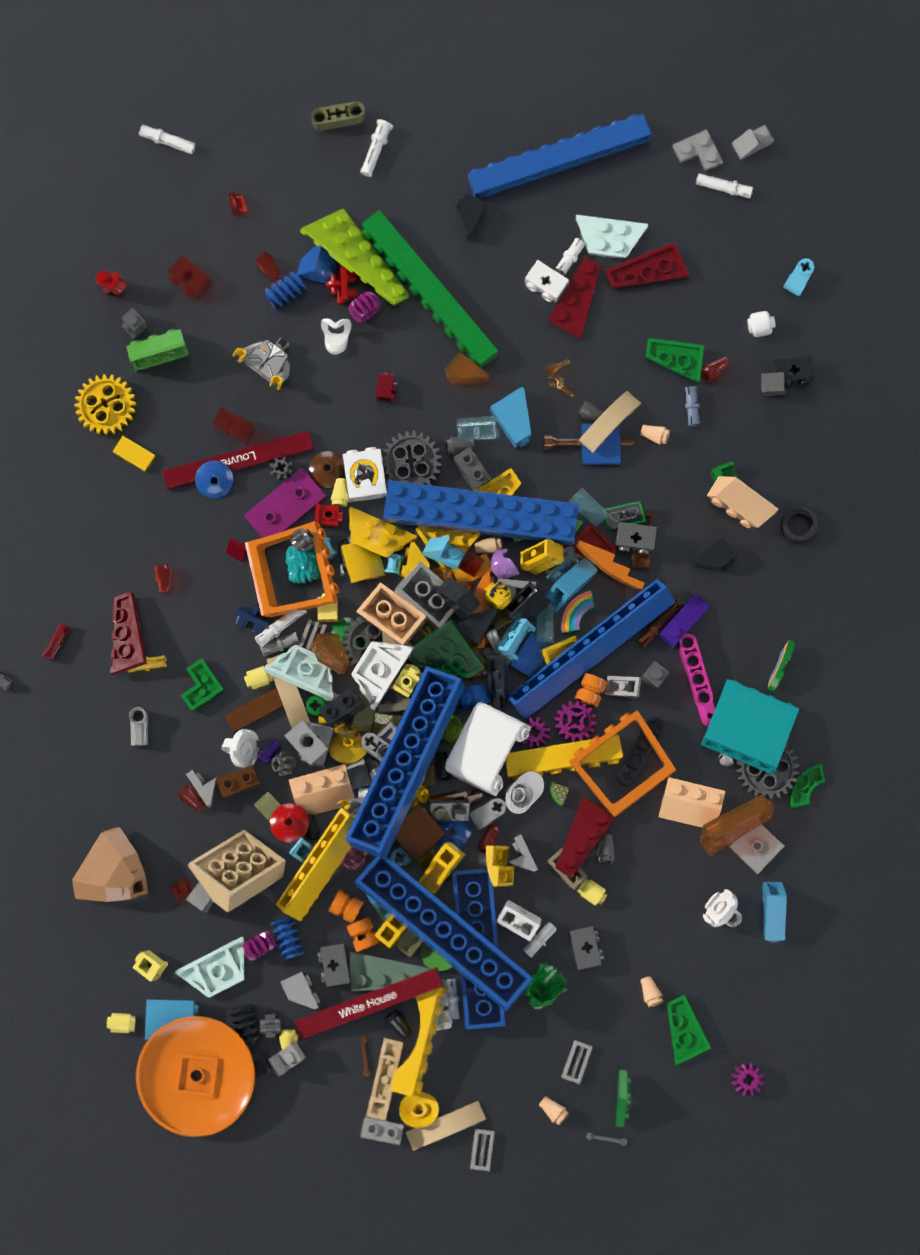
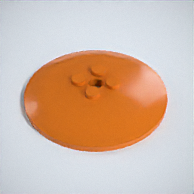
M190 1016L164 1025L147 1041L138 1060L136 1084L144 1108L159 1125L171 1132L184 1136H206L225 1129L243 1113L253 1093L255 1068L246 1043L231 1027L212 1018ZM193 1070L201 1071V1080L195 1081L192 1078Z

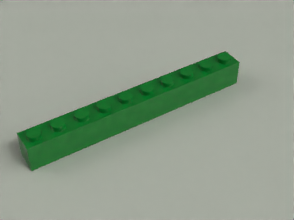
M380 210L362 223L363 230L361 232L365 238L373 241L375 250L379 254H384L386 257L385 261L391 268L395 267L398 271V277L410 285L409 289L414 296L418 295L422 299L420 302L426 310L430 309L432 311L434 320L438 324H443L446 334L450 338L454 337L457 341V347L461 352L465 351L470 356L468 359L473 366L477 365L481 369L498 356L496 347Z

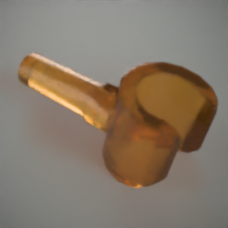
M566 359L558 364L549 363L544 372L547 370L551 371L548 378H552L558 369L569 364L570 361Z
M554 377L557 380V385L554 382L549 383L552 388H560L571 398L574 397L575 394L564 385L563 378Z

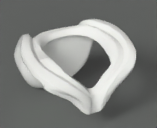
M322 319L321 327L325 334V347L327 351L334 355L342 353L347 347L351 321L349 319H341L335 323L331 319ZM344 324L343 333L335 334L328 330V325L337 329Z

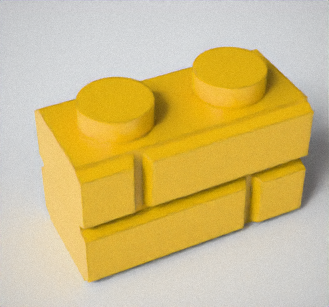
M546 539L520 553L521 569L529 571L534 575L564 561L563 545L555 543L551 539Z

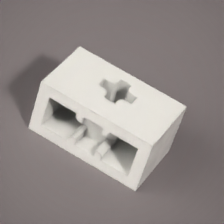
M537 260L525 277V284L529 290L541 293L546 301L557 303L566 290L569 280ZM549 281V284L542 285L543 282Z
M507 900L496 922L531 941L540 926L541 918Z

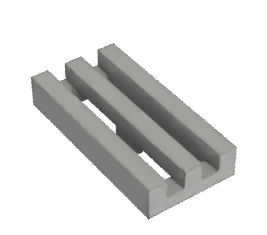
M309 619L299 646L303 648L311 625H313L314 628L306 647L310 651L319 627L321 631L313 650L317 654L327 625Z
M574 1040L561 1078L580 1084L593 1047ZM578 1045L580 1046V1049L575 1060L571 1075L568 1076L567 1072L570 1067L576 1046ZM584 1048H586L588 1050L583 1061L578 1079L574 1078L579 1061L581 1059Z
M475 1129L470 1169L490 1171L495 1131ZM480 1133L483 1135L481 1142L479 1165L476 1166L475 1158L477 1151L478 1135ZM486 1135H490L487 1165L484 1167L483 1158Z

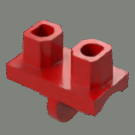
M341 266V270L337 271V276L331 275V281L326 282V288L331 289V294H337V304H344L345 301H352L357 297L356 289L347 288V283L356 282V273L354 271L351 273L344 266Z
M101 270L95 277L96 283L101 287H105L102 292L106 295L112 292L119 296L127 284L119 279L120 273L116 271L111 275L108 271Z

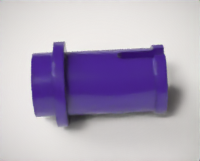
M272 740L265 749L258 752L257 757L263 764L269 763L270 759L282 748L275 740Z

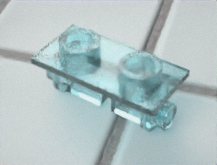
M583 488L569 500L570 503L579 504V512L595 527L602 524L609 515Z
M573 546L566 547L564 549V561L547 569L545 572L547 575L546 579L557 582L583 556L576 553V549Z
M552 603L536 616V641L554 644L555 608Z

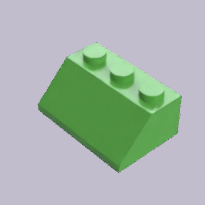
M171 329L166 334L160 336L158 334L151 335L147 340H135L126 346L135 372L189 355L181 329Z

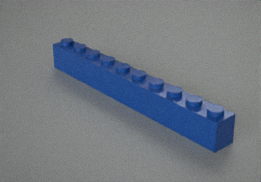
M634 114L628 117L627 120H616L609 126H599L591 132L578 133L571 139L563 138L553 145L545 144L538 150H528L523 155L517 157L510 156L503 162H492L488 167L482 169L480 167L474 168L468 173V182L474 197L479 199L650 141L651 132L644 114L639 116Z
M656 579L508 695V700L515 710L526 720L616 648L652 622L675 603L668 588Z

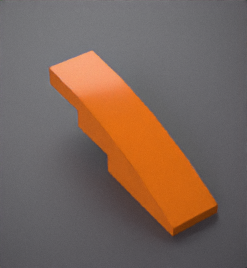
M583 541L575 542L574 545L604 573L635 590L643 589L645 582L628 576L630 568L613 562L615 554Z

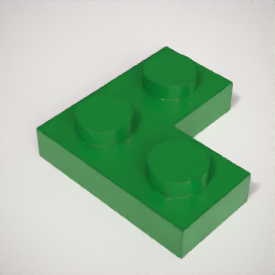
M202 658L186 668L197 685L181 696L193 712L224 691V689Z
M619 1070L616 1127H624L625 1119H629V1107H626V1105H630L631 1093H627V1091H630L631 1079H627V1070Z

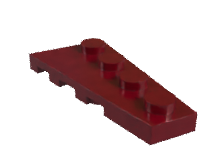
M675 242L605 270L612 289L689 277Z
M584 257L550 315L549 323L581 340L601 265Z
M130 591L114 597L113 622L115 623L114 631H112L114 642L113 650H111L113 661L112 667H110V674L113 676L147 664L135 595Z
M583 797L555 868L572 879L612 825L615 817Z

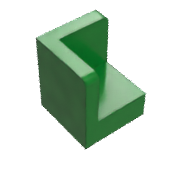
M733 461L712 469L711 475L714 482L718 476L738 478L733 468L735 465Z

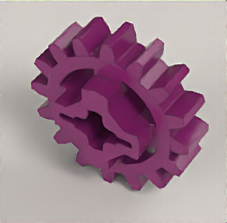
M579 700L576 701L575 705L569 701L568 707L563 704L561 706L563 711L557 710V714L560 717H555L554 721L559 722V724L555 725V729H561L558 733L559 736L565 734L564 740L570 737L572 742L575 741V738L582 741L583 736L588 739V732H594L591 726H596V722L592 721L596 715L590 714L592 708L586 709V703L582 706L579 705ZM572 709L581 710V712L575 713L572 711ZM565 714L568 720L563 726L562 719ZM572 718H580L578 726L577 724L570 726ZM588 718L587 728L583 725V721ZM575 730L578 731L579 734H572L569 731Z

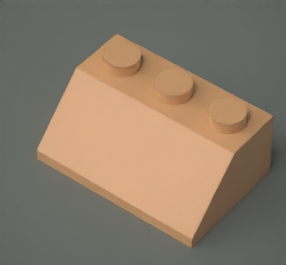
M718 476L707 495L712 499L711 502L714 505L726 509V513L729 516L737 517L741 520L740 524L746 528H758L778 511L777 507L736 477Z
M381 582L357 610L358 614L401 645H405L415 638L426 624L425 614Z
M345 764L289 780L295 804L303 808L307 815H318L339 809L344 806L341 803L337 804V802L343 799H355Z
M668 777L658 817L715 831L725 791Z

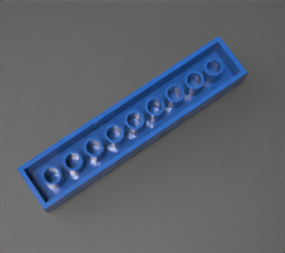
M388 480L383 518L385 522L541 542L551 539L555 543L574 546L579 504Z
M426 666L345 838L350 847L386 860L465 689L461 678Z
M376 857L355 881L359 889L506 1012L532 983L533 978L388 857H386V860Z

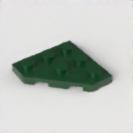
M453 620L445 623L412 645L414 649L408 657L412 664L419 669H424L427 666L447 674L462 675L461 677L466 678L472 677L486 666Z

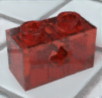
M183 255L167 271L170 277L169 280L175 286L180 285L184 289L183 292L189 298L194 297L198 300L212 285L211 278ZM186 277H188V278H191V277H192V280H191V281L188 280V279L185 280V278H186Z
M222 407L212 422L214 429L246 446L256 431L253 423Z

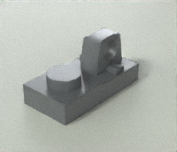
M469 800L430 801L429 815L434 821H468Z

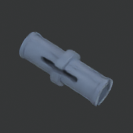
M686 387L687 404L685 409L688 412V426L700 425V403H698L697 387Z

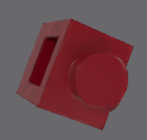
M389 372L379 374L375 394L377 401L395 403V395L392 394H396L397 382H394L395 374Z

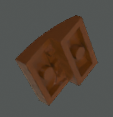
M418 805L404 818L395 841L413 861H416L443 837L445 832L423 807Z

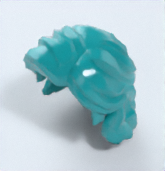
M293 545L289 546L285 560L288 565V580L294 584L306 583V579L309 582L315 579L318 580L320 569L314 547L307 552H303L302 550L297 551Z

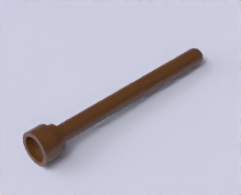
M544 435V450H552L556 446H582L579 439H556L552 435ZM620 439V446H633L635 444L634 439Z

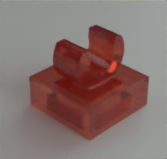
M187 877L169 885L177 904L186 900L193 891Z

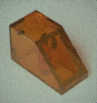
M460 352L445 369L446 378L453 384L469 385L487 383L489 380V375Z
M317 634L311 645L312 652L315 653L317 661L340 675L345 674L349 660L339 634Z

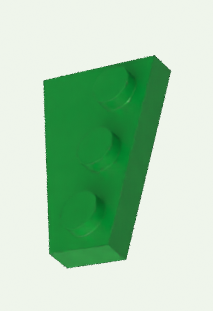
M648 338L646 359L700 383L704 345Z
M685 994L668 1002L667 1008L675 1065H678L711 1049Z

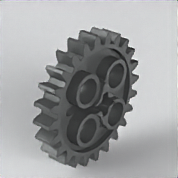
M406 431L404 437L398 433V440L392 437L393 444L386 443L389 449L382 450L386 454V456L382 457V460L386 462L383 464V468H387L384 471V475H390L387 481L394 480L431 485L430 479L437 480L434 474L441 473L436 468L442 466L441 463L437 462V460L442 459V456L436 455L440 449H433L436 442L429 443L430 436L423 439L424 434L422 432L418 437L416 431H413L412 436ZM408 445H411L412 457L416 460L413 463L415 478H412L411 466L407 463L410 460ZM418 446L424 447V453L420 456L414 453L415 448ZM399 449L406 451V455L401 459L396 457V452ZM420 465L427 466L425 474L417 472V468ZM401 468L408 469L409 472L406 477L399 476L398 472Z
M360 616L357 617V622L353 620L350 623L352 627L347 626L345 629L348 633L342 635L343 638L347 639L341 642L342 645L346 646L342 652L348 653L344 659L352 660L349 666L357 665L362 657L360 653L382 634V630L364 617L363 619ZM369 627L374 628L377 631V635H371ZM355 640L362 641L363 648L357 647Z
M788 744L785 745L779 761L785 764L786 771L780 772L776 768L773 775L766 773L759 782L756 779L763 770L759 769L758 774H752L749 771L750 765L741 761L736 762L738 766H741L736 772L742 773L738 780L745 781L742 787H749L747 793L753 790L754 797L761 794V799L763 800L768 795L769 800H772L773 794L780 798V791L785 795L787 794L786 788H793L790 782H797L793 776L799 775V772L794 770V768L799 767V764H794L793 762L798 758L797 756L791 757L794 750H786ZM766 777L773 779L774 785L772 787L765 785L764 779Z

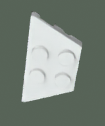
M372 641L351 675L355 682L359 684L360 690L368 699L372 710L377 708L414 649L412 646Z

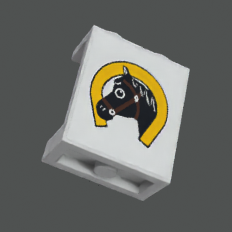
M369 447L365 451L349 450L346 452L347 454H343L349 501L356 502L386 497L387 491L381 449Z

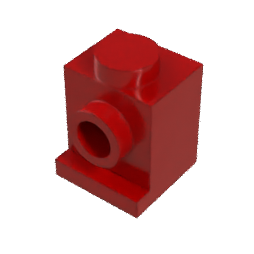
M316 504L315 522L320 523V527L338 528L339 523H342L343 511H340V507ZM331 512L332 517L327 518L325 514Z

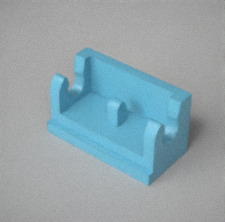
M514 619L496 647V650L502 655L508 656L509 661L513 659L517 661L516 651L527 633H530V631L535 632L536 628L527 619Z

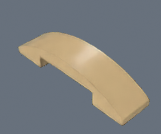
M626 391L606 409L579 441L594 453L624 419L641 405V402Z
M280 655L267 659L268 664L274 662ZM273 676L292 729L302 720L305 724L307 722L310 723L297 686Z
M384 1038L367 1117L386 1121L393 1092L390 1088L394 1072L398 1069L403 1042Z
M476 1101L437 1118L427 1127L409 1130L406 1132V1135L414 1151L479 1123L486 1118L479 1102Z

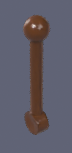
M361 1036L359 1041L362 1044L365 1070L363 1076L368 1078L371 1072L368 1070L367 1038Z

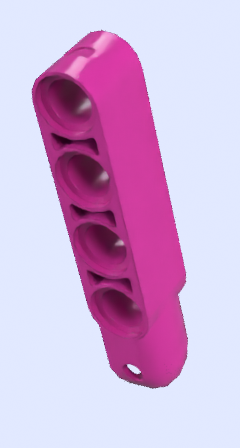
M685 634L680 639L678 648L701 721L708 727L715 711L713 694L697 640L692 634ZM685 639L690 640L692 647H684L682 641ZM691 657L697 659L698 665L690 666L688 659ZM693 677H702L703 684H695ZM699 695H707L709 701L707 703L700 702Z

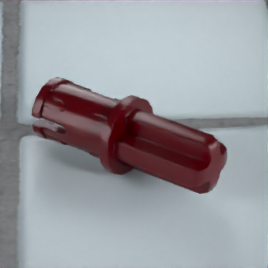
M63 623L59 624L53 637L49 638L50 642L43 652V656L46 659L53 660L60 646L64 645L63 641L71 630L70 627Z

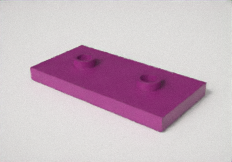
M301 468L248 511L244 518L260 537L264 538L289 529L312 510L316 504L323 501L326 495Z

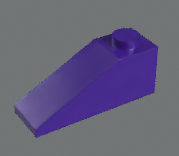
M695 594L663 629L659 637L674 649L680 639L688 633L710 605L699 595Z

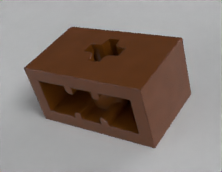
M253 765L216 779L224 799L261 786Z

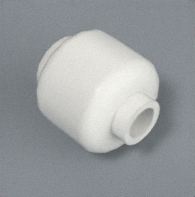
M767 311L753 313L750 315V319H747L749 333H753L754 337L770 335L772 328L776 327L774 316L770 317Z

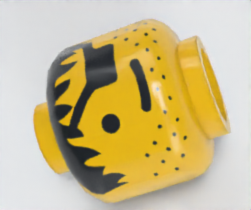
M492 581L484 589L486 591L484 599L493 609L497 610L500 608L503 610L512 601V592L503 582L499 581L494 584Z

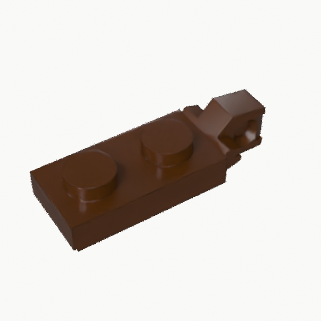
M464 788L429 796L428 799L429 804L430 801L469 800L470 809L474 802L483 800V795L480 789Z

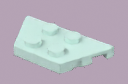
M576 215V222L586 244L588 255L626 260L648 224Z
M295 644L288 649V652L281 654L274 662L264 667L263 672L329 701L333 699L330 659Z
M242 936L176 970V974L208 998L244 980V950L242 947L244 937Z

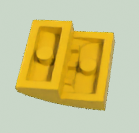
M354 543L340 547L351 583L386 576L379 554Z
M486 846L487 868L493 886H513L515 866H508L509 846Z

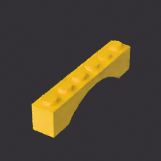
M451 842L445 843L433 858L418 883L435 895L465 854ZM391 915L374 936L391 948L396 945L407 928Z
M442 979L443 987L415 997L420 1011L421 1026L419 1038L410 1057L401 1067L395 1070L390 1088L391 1091L411 1097L417 1096L422 1091V1077L428 1068L426 1060L432 1051L433 1044L431 1040L437 1031L436 1020L437 1016L441 1014V1000L447 991L446 980Z

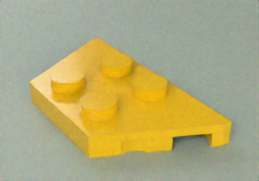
M350 506L348 516H350L349 528L352 543L384 557L392 555L395 551H400L408 543H415L416 535Z

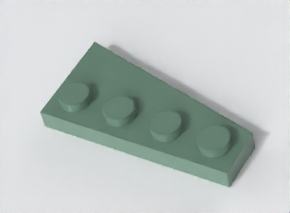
M350 952L351 991L378 990L429 970V968Z

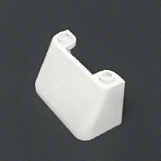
M477 703L446 761L445 768L447 772L464 783L497 796L503 787L502 777L499 775V772L515 740L522 742L527 739L531 727L485 703Z

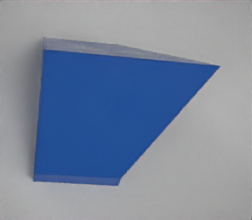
M316 245L301 259L297 274L300 278L326 284V282L331 281V275H336L337 265L329 255V251L321 245L319 247Z

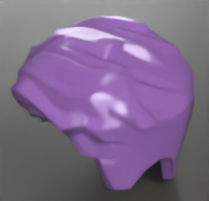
M508 549L497 550L492 556V572L500 579H509L520 574L518 565H514L511 559L506 558L505 553L508 552Z

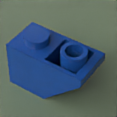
M488 684L472 685L465 688L453 715L472 710L479 702L491 703L492 698L490 693H488Z

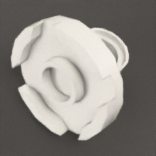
M239 730L233 739L226 738L221 749L230 754L231 761L235 766L246 768L247 766L254 765L258 758L257 755L260 748L257 747L256 740L259 741V738L252 730Z
M727 889L723 893H715L705 905L707 912L706 915L703 914L704 920L713 927H720L724 924L729 927L738 926L742 920V915L736 909L738 906L736 895ZM734 913H736L735 919L733 921H729L734 915Z

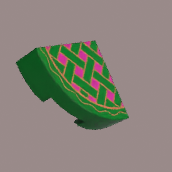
M551 782V797L556 804L562 807L569 788Z

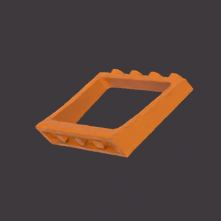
M314 521L245 543L262 616L272 618L338 603L336 594L339 593L337 584L333 583L332 576L335 572L333 566L328 562L330 551L324 544L326 533L320 527V523ZM299 528L309 529L315 537L313 544L325 596L318 599L277 606L265 549L266 547L294 538L292 533Z
M638 710L631 715L629 712L619 719L621 723L617 726L612 724L604 730L605 735L601 738L598 735L588 742L590 744L589 747L585 750L582 747L573 753L575 757L569 761L570 765L613 817H617L676 771ZM632 722H636L664 767L617 803L612 804L579 763Z

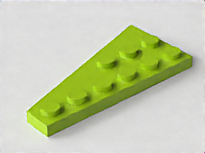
M344 209L304 226L300 230L303 235L307 234L314 239L313 243L318 247L321 245L329 251V255L351 273L353 271L361 277V281L365 284L368 282L376 288V292L393 306L409 297L408 292Z

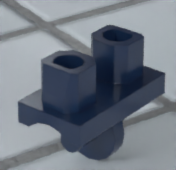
M249 603L248 609L244 607L237 609L235 625L246 628L248 622L251 621L255 623L252 630L254 634L259 635L273 621L259 615L261 614L259 603L256 606Z

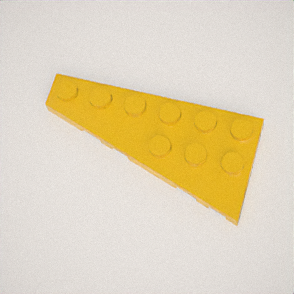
M512 468L475 491L513 496L521 486V482ZM421 526L415 528L425 546L431 538L450 536L448 545L464 551L465 554L481 535ZM437 562L447 577L453 568Z

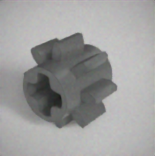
M285 457L282 460L275 458L276 462L270 464V467L274 469L270 472L271 476L276 475L277 481L280 478L287 480V475L293 474V471L289 469L292 463H286ZM282 466L284 472H281L278 467Z
M299 528L292 533L294 538L291 539V543L297 551L307 552L314 547L312 542L315 541V537L309 529Z
M288 751L275 754V757L272 759V769L275 772H279V776L292 774V770L295 769V758L289 756Z
M275 1014L265 1015V1019H260L261 1034H266V1038H276V1033H281L280 1018L275 1019Z

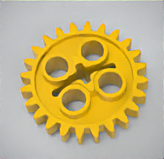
M103 374L102 379H99L96 375V381L93 382L89 378L90 384L83 383L85 389H78L81 396H75V399L79 402L74 404L75 408L79 409L75 413L77 416H81L78 420L84 422V428L90 426V432L96 429L98 435L104 431L107 436L111 430L115 434L116 428L122 431L121 425L129 426L126 421L127 419L133 420L130 413H136L132 407L137 406V404L131 400L136 397L134 394H130L133 391L131 387L126 388L128 386L126 381L121 384L122 380L120 377L114 381L113 375L109 379H107L105 374ZM107 389H113V393L111 395H104V392ZM90 399H97L95 405H88ZM104 402L108 404L107 408L103 406ZM116 405H123L121 411H114ZM101 414L107 415L104 421H98V417Z

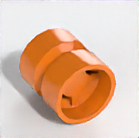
M585 673L581 682L583 687L578 689L575 699L583 704L586 703L590 707L598 708L601 700L599 694L604 693L608 682L597 676Z
M340 889L330 906L329 912L336 916L343 915L344 920L353 924L365 902L356 897L351 899L349 893Z
M370 917L347 926L350 937L355 939L353 944L356 952L366 950L380 943L379 939L374 936L376 933L372 932L374 927ZM366 934V938L363 939L361 935Z

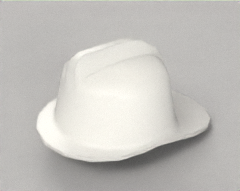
M526 772L515 782L507 786L505 802L511 812L516 814L524 813L540 797L544 789V780L541 775L536 772Z

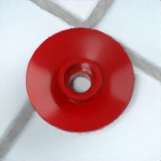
M284 804L273 812L270 819V827L276 838L283 842L292 843L305 836L309 828V818L305 810L300 806ZM287 819L293 820V824L291 826L286 825L285 822Z

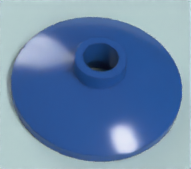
M208 461L197 470L195 476L196 487L205 497L212 499L221 498L231 490L233 474L226 464L220 461ZM212 477H216L218 479V482L216 484L211 483L210 480Z
M436 821L437 825L445 832V835L436 842L438 847L442 848L445 843L451 842L461 850L470 841L471 827L468 821ZM453 828L455 829L456 833L454 835H449L448 830Z

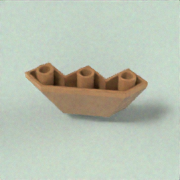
M120 827L101 832L72 879L76 899L112 902L132 899L148 893L146 875L138 854Z

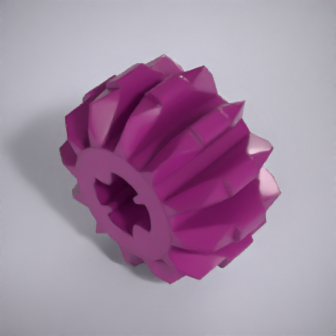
M365 292L355 298L348 309L351 316L357 322H365L379 311L381 304L373 292Z
M529 717L530 724L524 720V723L529 725L531 729H535L536 732L539 731L540 734H537L536 738L533 735H529L527 739L522 741V745L524 746L529 742L528 749H532L533 744H535L536 748H540L539 742L546 746V742L543 739H550L549 735L544 734L550 732V728H544L547 722L544 721L540 725V717H537L536 723L533 722L532 717Z
M264 931L243 943L242 947L249 960H255L274 949L276 943L269 931Z
M742 1063V1070L739 1067H735V1071L739 1074H731V1077L737 1078V1081L731 1082V1085L738 1084L739 1086L735 1091L739 1092L743 1089L742 1096H746L747 1090L750 1096H754L753 1088L756 1092H760L761 1090L757 1087V1084L764 1085V1082L758 1079L763 1078L764 1074L757 1075L760 1067L753 1070V1063L749 1064L748 1070L746 1064ZM746 1074H749L748 1077L752 1076L750 1085L743 1082Z

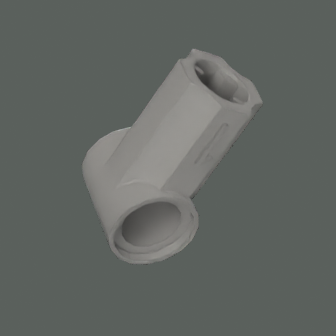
M140 707L133 708L129 713L131 746L148 745L149 715L146 710ZM141 711L144 717L141 721L137 722L134 716L137 712Z

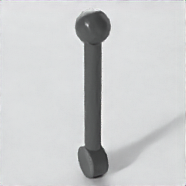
M591 1132L586 1135L588 1140L596 1139L620 1143L622 1146L627 1145L626 1138L615 1139L597 1136Z

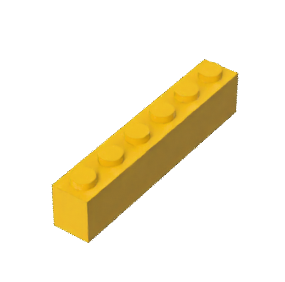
M615 735L580 761V766L588 765L589 768L600 767V763L605 762L608 765L618 764L619 760L623 758L619 735ZM590 740L509 753L505 760L508 779L512 778V781H516L521 775L530 771L536 772L541 776L545 772H550L551 775L560 774L563 769L575 771L569 761L575 757L573 753L582 747L585 750L589 747L590 744L588 742Z
M340 808L277 901L276 905L283 913L299 921L308 913L324 886L330 881L331 876L352 848L345 838L356 815Z

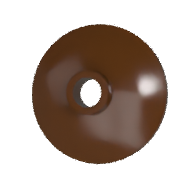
M331 451L317 454L309 465L310 478L321 488H334L336 479H345L346 476L343 458ZM328 465L331 469L330 471H325L324 467Z

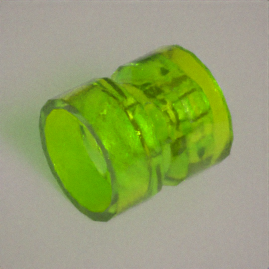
M452 716L442 737L454 747L465 724L458 717Z

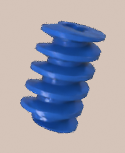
M290 272L291 279L288 276H284V282L278 280V286L275 284L271 285L272 291L265 288L266 297L275 310V304L283 306L281 300L288 303V296L294 299L295 291L298 294H302L301 287L307 291V287L298 274Z
M292 917L271 923L272 927H277L273 934L279 935L275 938V941L281 942L277 949L284 950L279 954L280 957H286L284 960L304 954L303 951L297 950L302 947V944H296L300 936L293 935L298 929L292 928L296 924V921L289 920Z

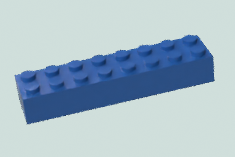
M488 868L452 871L456 914L498 949L493 884ZM461 974L466 1030L505 1026L504 1009Z

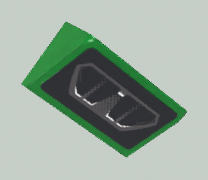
M641 501L604 509L609 530L617 529L619 522L630 524L646 522L644 507Z

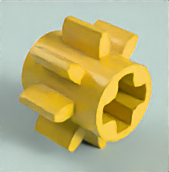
M420 784L411 805L418 806L428 801L429 792L425 789V785Z

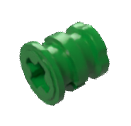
M313 696L306 702V710L315 717L321 715L318 710L320 708L314 711L311 706H314L316 702L321 707L325 705L323 699L318 696Z

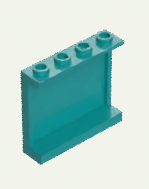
M727 679L701 745L773 775L779 764L799 708H796L791 703L779 701L774 696L762 694L755 688H748L735 680Z

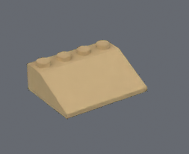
M243 830L191 861L188 867L212 900L229 912L283 878L286 860L246 830Z

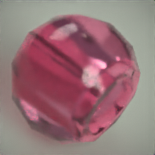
M352 847L343 858L342 865L350 871L358 870L364 865V852Z

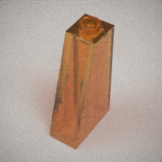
M762 794L704 824L699 842L709 857L769 820L773 813L771 801Z

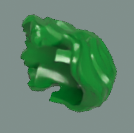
M540 964L537 971L531 976L533 978L532 983L523 992L524 996L527 997L528 1003L535 1009H541L553 1004L558 995L567 991L565 987L567 979H564L565 976H562L561 972L556 973L558 968L553 967L552 964Z

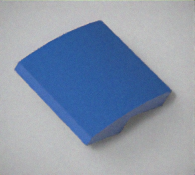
M582 424V436L592 424ZM620 425L594 453L582 444V465L620 464L621 462Z
M531 633L517 654L518 660H513L510 666L526 675L529 679L545 666L540 649L550 645Z

